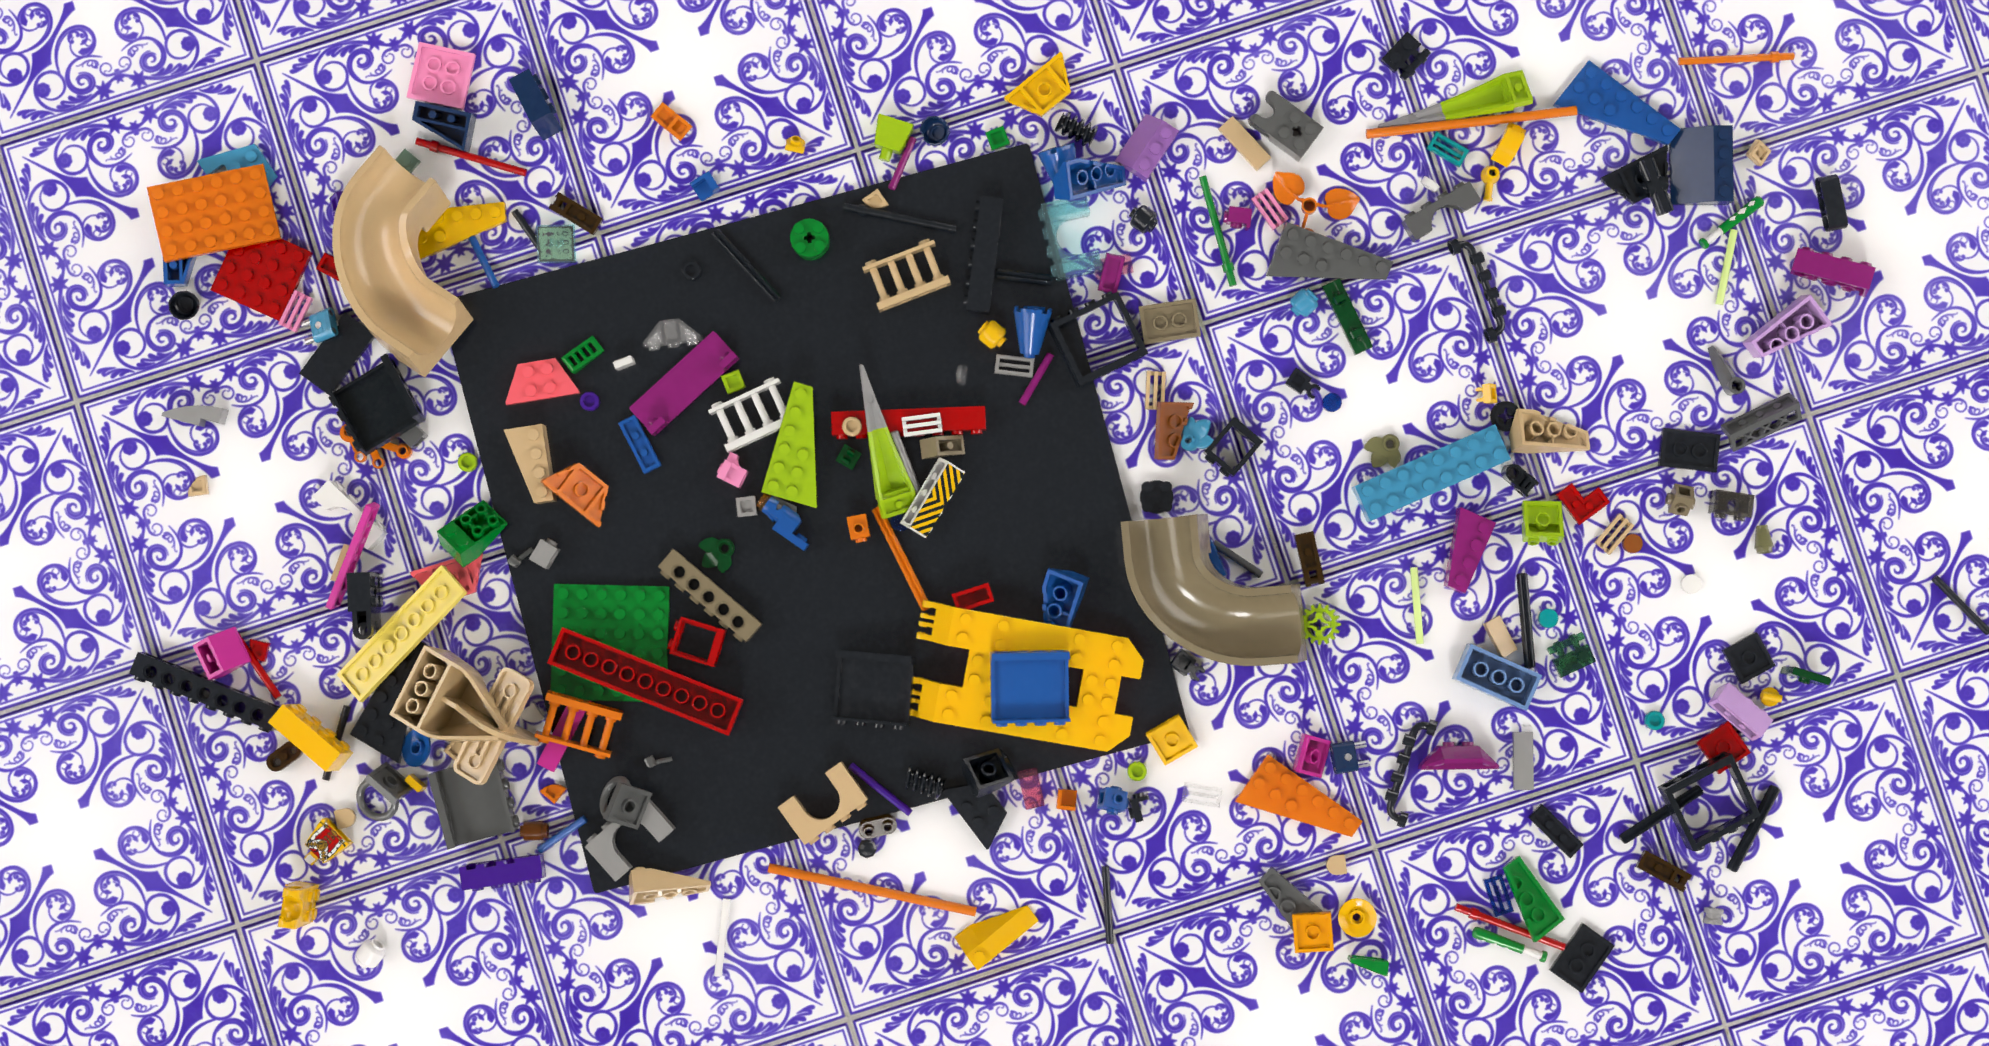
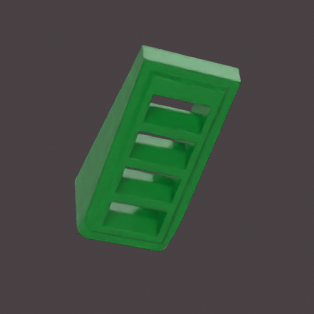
M591 336L561 359L570 371L576 374L605 350L594 336ZM590 343H592V345L597 350L595 353L588 346ZM586 348L590 356L587 357L582 349ZM577 353H580L584 360L582 362L577 357ZM572 357L577 362L576 366L570 360Z
M1348 955L1347 959L1351 963L1382 976H1388L1389 962L1385 958Z

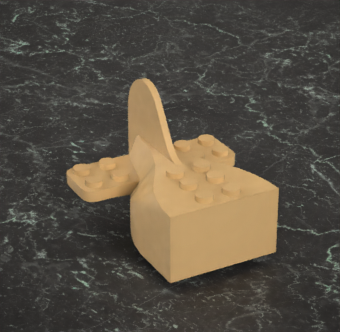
M424 645L389 714L426 737L451 742L464 741L454 761L453 769L457 774L476 785H483L487 782L508 741L532 746H539L540 744L538 738L534 737L535 734L516 725L534 689V683L531 679L512 668L505 667L501 669L492 688L488 692L481 674L474 667L451 651Z

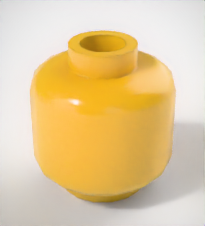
M994 320L986 321L977 332L979 333V340L990 349L996 346L1000 348L1006 341L1004 337L1006 329Z

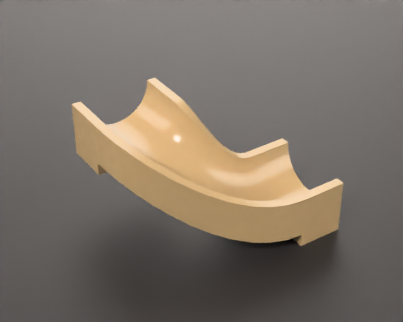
M379 145L350 179L339 199L332 230L334 263L343 292L361 322L397 360L425 378L474 319L458 297L427 278L419 257L418 236L421 229L428 232L451 205L450 201L436 180L431 177L426 182L418 179L402 167L385 148Z

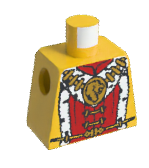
M328 817L323 818L305 843L310 852L304 859L310 865H313L318 859L323 863L329 862L351 846L353 842L340 829L338 830L337 826Z

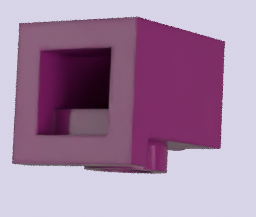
M1229 206L1228 211H1224L1223 222L1235 229H1241L1244 226L1245 231H1248L1251 225L1252 209Z

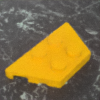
M1059 52L1007 94L1004 100L1035 115L1044 116L1071 94L1063 54Z

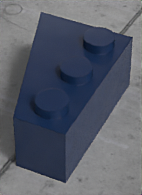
M527 69L509 79L531 124L543 141L563 130L555 115L557 112L553 104L547 101L549 99L547 92L539 86L542 83L537 74L533 75Z
M415 101L413 121L459 147V149L470 152L477 114Z

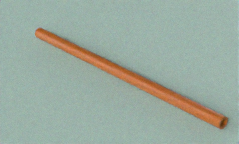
M1577 106L1366 129V138L1577 115Z
M769 863L768 873L974 917L977 907L772 863Z

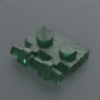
M1582 632L1576 635L1573 633L1567 639L1561 642L1556 641L1547 648L1550 655L1554 653L1558 655L1552 662L1560 678L1596 662L1589 645L1580 646L1579 641L1585 639ZM1572 645L1574 650L1565 654L1563 649Z

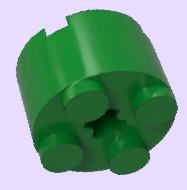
M804 219L793 226L790 242L794 251L800 257L806 260H816L821 258L828 250L830 236L822 222L815 219ZM809 236H812L814 238L812 240V243H808V241L806 240L809 238Z

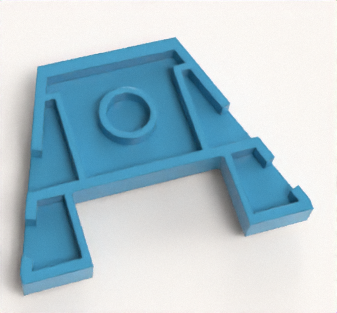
M256 144L197 161L206 175L213 174L224 166L229 171L264 164L269 187L278 177Z

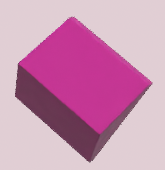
M1302 733L1292 770L1322 778L1331 741Z

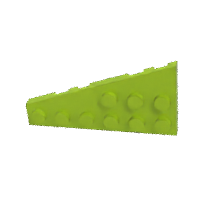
M794 381L761 492L817 508L813 387Z

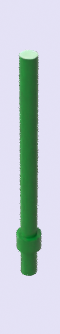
M1206 175L1201 176L1199 180L1222 258V269L1226 273L1229 287L1237 285L1233 270H1235L1233 262H1230Z

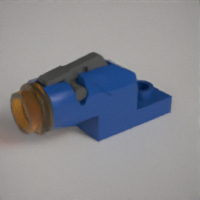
M764 493L756 506L773 523L774 521L776 522L772 529L803 551H806L809 546L806 543L808 539L800 533L794 535L802 523L799 514H797V507Z

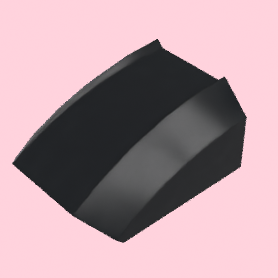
M1000 748L963 759V776L973 796L976 798L990 794L1016 779L1017 773L1008 756Z

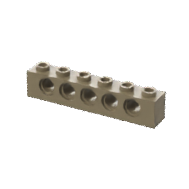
M673 549L658 566L661 569L660 573L668 580L671 577L676 582L674 585L682 592L686 590L691 594L689 598L697 605L699 603L704 605V611L711 617L714 615L720 619L718 623L725 629L731 628L735 632L733 636L739 641L745 640L748 642L763 625L677 550ZM682 566L685 574L679 578L676 576L675 571L678 567ZM693 579H697L700 583L699 588L696 590L690 587V582ZM711 591L714 594V600L708 603L705 600V594ZM722 604H726L729 607L726 615H722L719 612V607ZM737 616L742 617L744 621L743 625L739 628L734 625V619Z

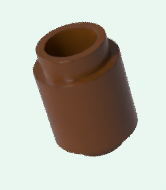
M524 821L523 825L520 826V837H523L524 841L544 840V838L549 837V824L543 821Z

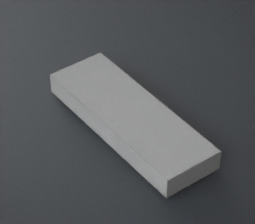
M1512 732L1513 790H1534L1533 732Z

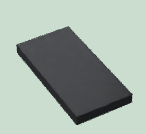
M346 312L338 320V335L323 341L299 373L329 396L331 395L328 388L336 391L375 338L364 325Z

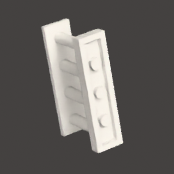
M774 377L763 381L764 385L725 403L719 401L711 405L712 409L708 410L711 415L717 413L728 437V443L724 445L728 453L780 430L786 407L776 385L781 384L779 378L774 379ZM768 389L781 414L779 416L780 419L775 422L770 420L759 396V393ZM752 397L763 421V427L758 430L752 427L741 403ZM733 405L746 430L744 432L745 436L740 438L735 436L724 412V409Z

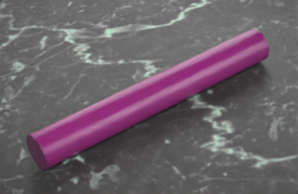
M909 137L888 186L889 189H896L916 143V138Z
M1047 352L1019 403L1024 406L1027 404L1054 357L1052 354Z

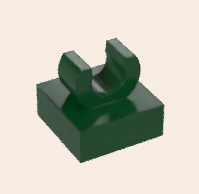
M845 444L836 461L853 471L862 453Z

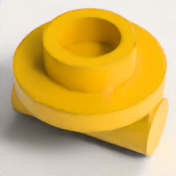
M791 136L786 140L785 150L804 154L805 141L799 136Z
M1767 687L1760 693V700L1765 706L1771 707L1775 706L1778 702H1782L1783 696L1775 688Z

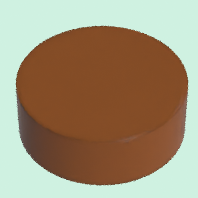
M1629 534L1622 541V547L1628 553H1637L1643 546L1641 537L1636 534Z

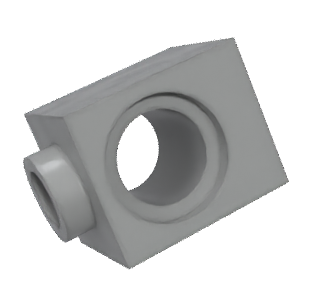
M549 538L547 540L540 539L529 559L543 568L549 569L561 549L557 548V543Z

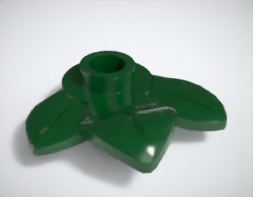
M710 537L699 543V547L706 552L702 560L703 567L712 568L718 566L721 573L730 568L732 564L731 555L735 550L734 543L731 540H717ZM723 545H728L729 549L727 552L722 551Z

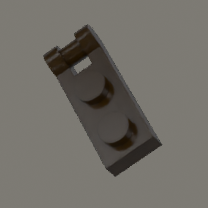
M558 192L555 196L556 200L553 204H550L549 209L594 236L604 219ZM563 202L567 204L564 210L560 209Z
M1314 532L1294 535L1305 587H1311V584L1316 583L1319 585L1324 584L1325 581ZM1315 570L1316 576L1310 577L1309 571Z
M1646 850L1642 852L1635 866L1683 893L1686 889L1687 881H1690L1693 876ZM1677 874L1681 876L1678 883L1674 881Z

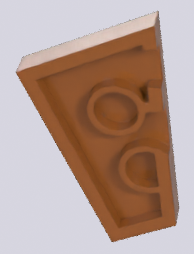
M1157 402L1154 459L1175 460L1182 440L1181 434L1184 426L1187 425V416L1194 403Z

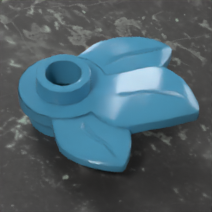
M1193 417L1188 418L1187 425L1184 426L1182 431V448L1186 451H1194L1197 448L1205 449L1210 446L1214 441L1207 435L1211 421L1201 419L1196 422Z

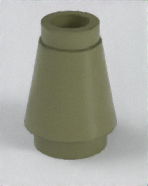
M1768 525L1756 526L1754 549H1756L1757 554L1773 552L1772 548L1774 545Z

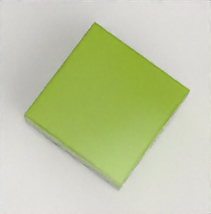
M739 369L721 376L728 395L746 388Z

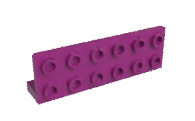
M712 331L630 406L629 409L644 424L651 435L656 436L733 366L739 358Z

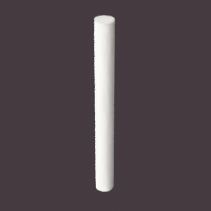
M723 898L714 972L716 977H722L731 900Z

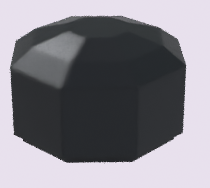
M870 839L862 840L858 846L859 854L865 858L874 856L877 850L875 842Z

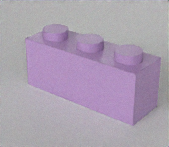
M1729 682L1720 686L1708 702L1713 709L1751 741L1761 738L1773 721L1767 712L1758 708L1750 698L1745 697L1735 685Z

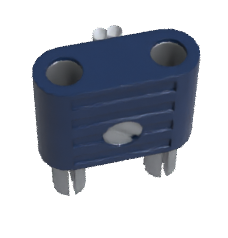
M1352 740L1330 744V758L1335 775L1358 771L1359 768L1370 766V764H1363L1369 763V760L1358 761L1356 749L1367 747V745H1360L1365 744L1366 741L1354 743Z

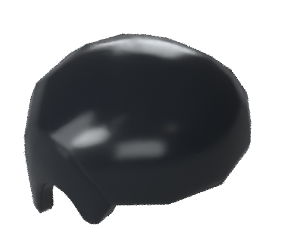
M189 291L175 293L168 302L170 313L179 320L193 318L200 308L198 298Z

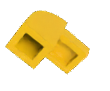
M1508 123L1502 138L1494 149L1491 159L1508 168L1525 138L1526 130L1517 124Z

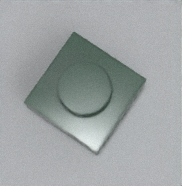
M406 149L395 159L410 173L421 162Z

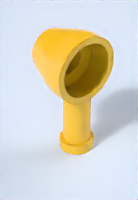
M1493 165L1486 166L1481 171V180L1486 184L1483 201H1492L1493 184L1500 178L1499 169ZM1489 171H1494L1495 176H1491L1489 174Z

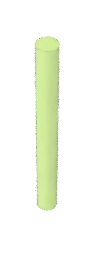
M1730 229L1715 303L1717 305H1723L1738 233V230Z
M1418 567L1410 568L1416 644H1424Z

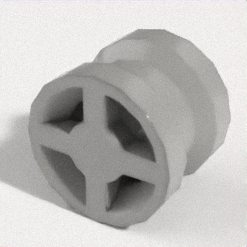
M1704 907L1706 914L1705 918H1703V923L1723 925L1721 915L1724 913V909Z

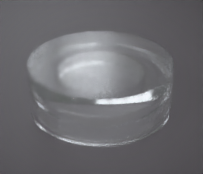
M959 365L957 369V383L965 384L967 365Z

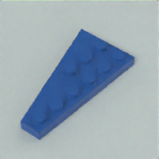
M1590 60L1553 105L1557 108L1577 106V114L1586 116L1588 119L1614 128L1618 127L1627 130L1626 132L1644 136L1646 139L1667 146L1681 130Z

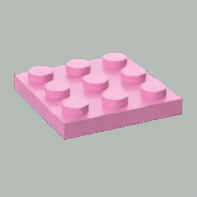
M419 42L407 98L464 111L476 55L474 53Z

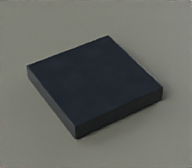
M1757 632L1721 650L1740 684L1776 666Z

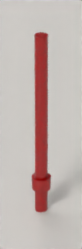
M418 137L415 141V145L428 148L429 151L435 153L439 151L524 177L527 174V169L440 144L439 141H428Z
M1458 903L1454 907V911L1468 915L1470 919H1479L1532 939L1528 929L1482 913L1477 908H1468ZM1546 936L1538 940L1540 943L1564 951L1566 946L1565 943Z

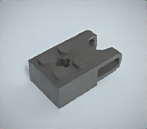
M1269 91L1266 94L1265 100L1273 108V116L1264 118L1258 114H1253L1249 117L1248 123L1268 138L1270 142L1299 162L1324 127L1276 92ZM1295 130L1299 132L1297 137L1293 136Z

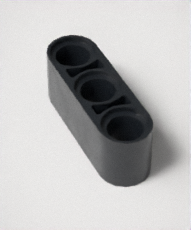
M1834 174L1816 178L1815 188L1825 231L1829 232L1847 228L1848 218L1838 175Z

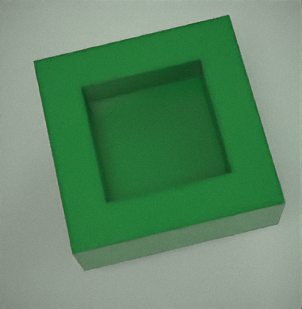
M1003 126L985 132L992 151L1010 145Z

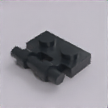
M1407 31L1380 61L1393 73L1400 68L1403 73L1399 77L1406 81L1408 77H1412L1415 74V70L1421 64L1423 65L1427 61V57L1431 52L1425 48L1419 53L1417 49L1421 43ZM1412 56L1415 60L1410 65H1407L1405 61Z

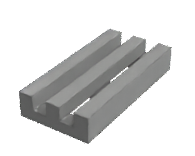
M997 354L994 374L1032 378L1035 358ZM1000 359L1030 362V366L1001 363ZM999 367L1029 370V373L999 370Z

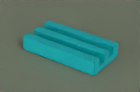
M1437 131L1426 148L1458 168L1470 151ZM1438 138L1443 142L1449 144L1450 146L1456 148L1457 150L1463 152V155H1460L1454 150L1441 144L1440 142L1436 141V139ZM1433 144L1460 160L1458 161L1453 157L1447 155L1446 153L1440 151L1439 149L1433 147Z

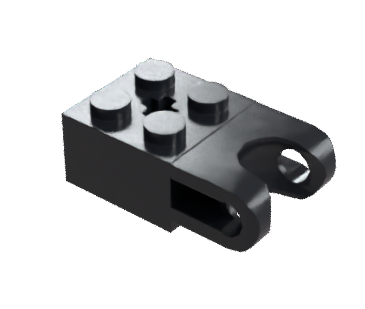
M376 572L346 573L348 612H352L353 634L358 639H371L381 628L380 611L381 607H383L382 595L380 596V588L383 585L382 577Z

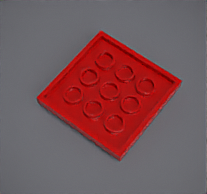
M284 239L230 249L210 290L280 321L313 253Z

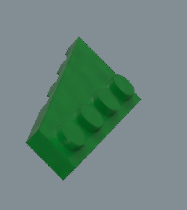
M1516 856L1502 868L1532 941L1537 942L1564 921L1565 918L1521 857Z

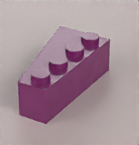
M1802 247L1797 250L1790 274L1812 281L1821 279V283L1825 285H1840L1844 291H1859V296L1866 297L1876 267H1873L1868 262L1861 261L1857 263L1853 262V259L1842 256L1837 258L1833 257V254L1829 252L1817 253L1812 248Z
M1462 507L1456 509V519L1444 581L1445 587L1461 594L1466 593L1496 522Z

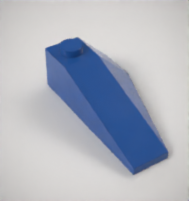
M1048 568L1042 585L1044 623L1066 627L1072 626L1084 596L1089 577L1069 570Z

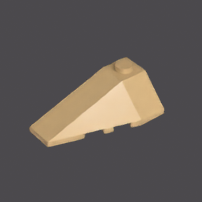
M636 867L631 870L629 875V905L653 903L655 898L665 897L666 900L673 899L679 893H682L683 896L708 892L711 881L652 868Z

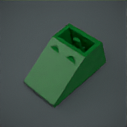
M482 500L439 529L437 534L440 545L464 568L485 551L505 528L507 522L487 502Z

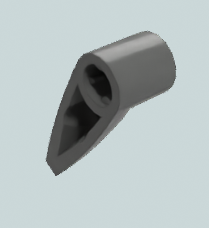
M1714 346L1709 347V356L1724 392L1729 396L1742 393L1746 387L1745 381L1740 377H1736L1732 368ZM1736 383L1737 388L1732 389L1731 385Z

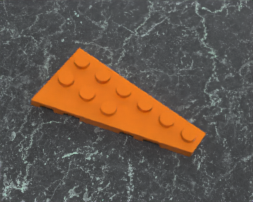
M1268 754L1235 799L1237 803L1350 837L1354 835L1363 822Z

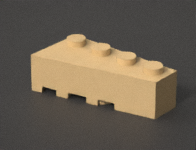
M537 424L504 430L533 502L543 504L557 501L556 494L541 483L542 479L553 474L546 426Z

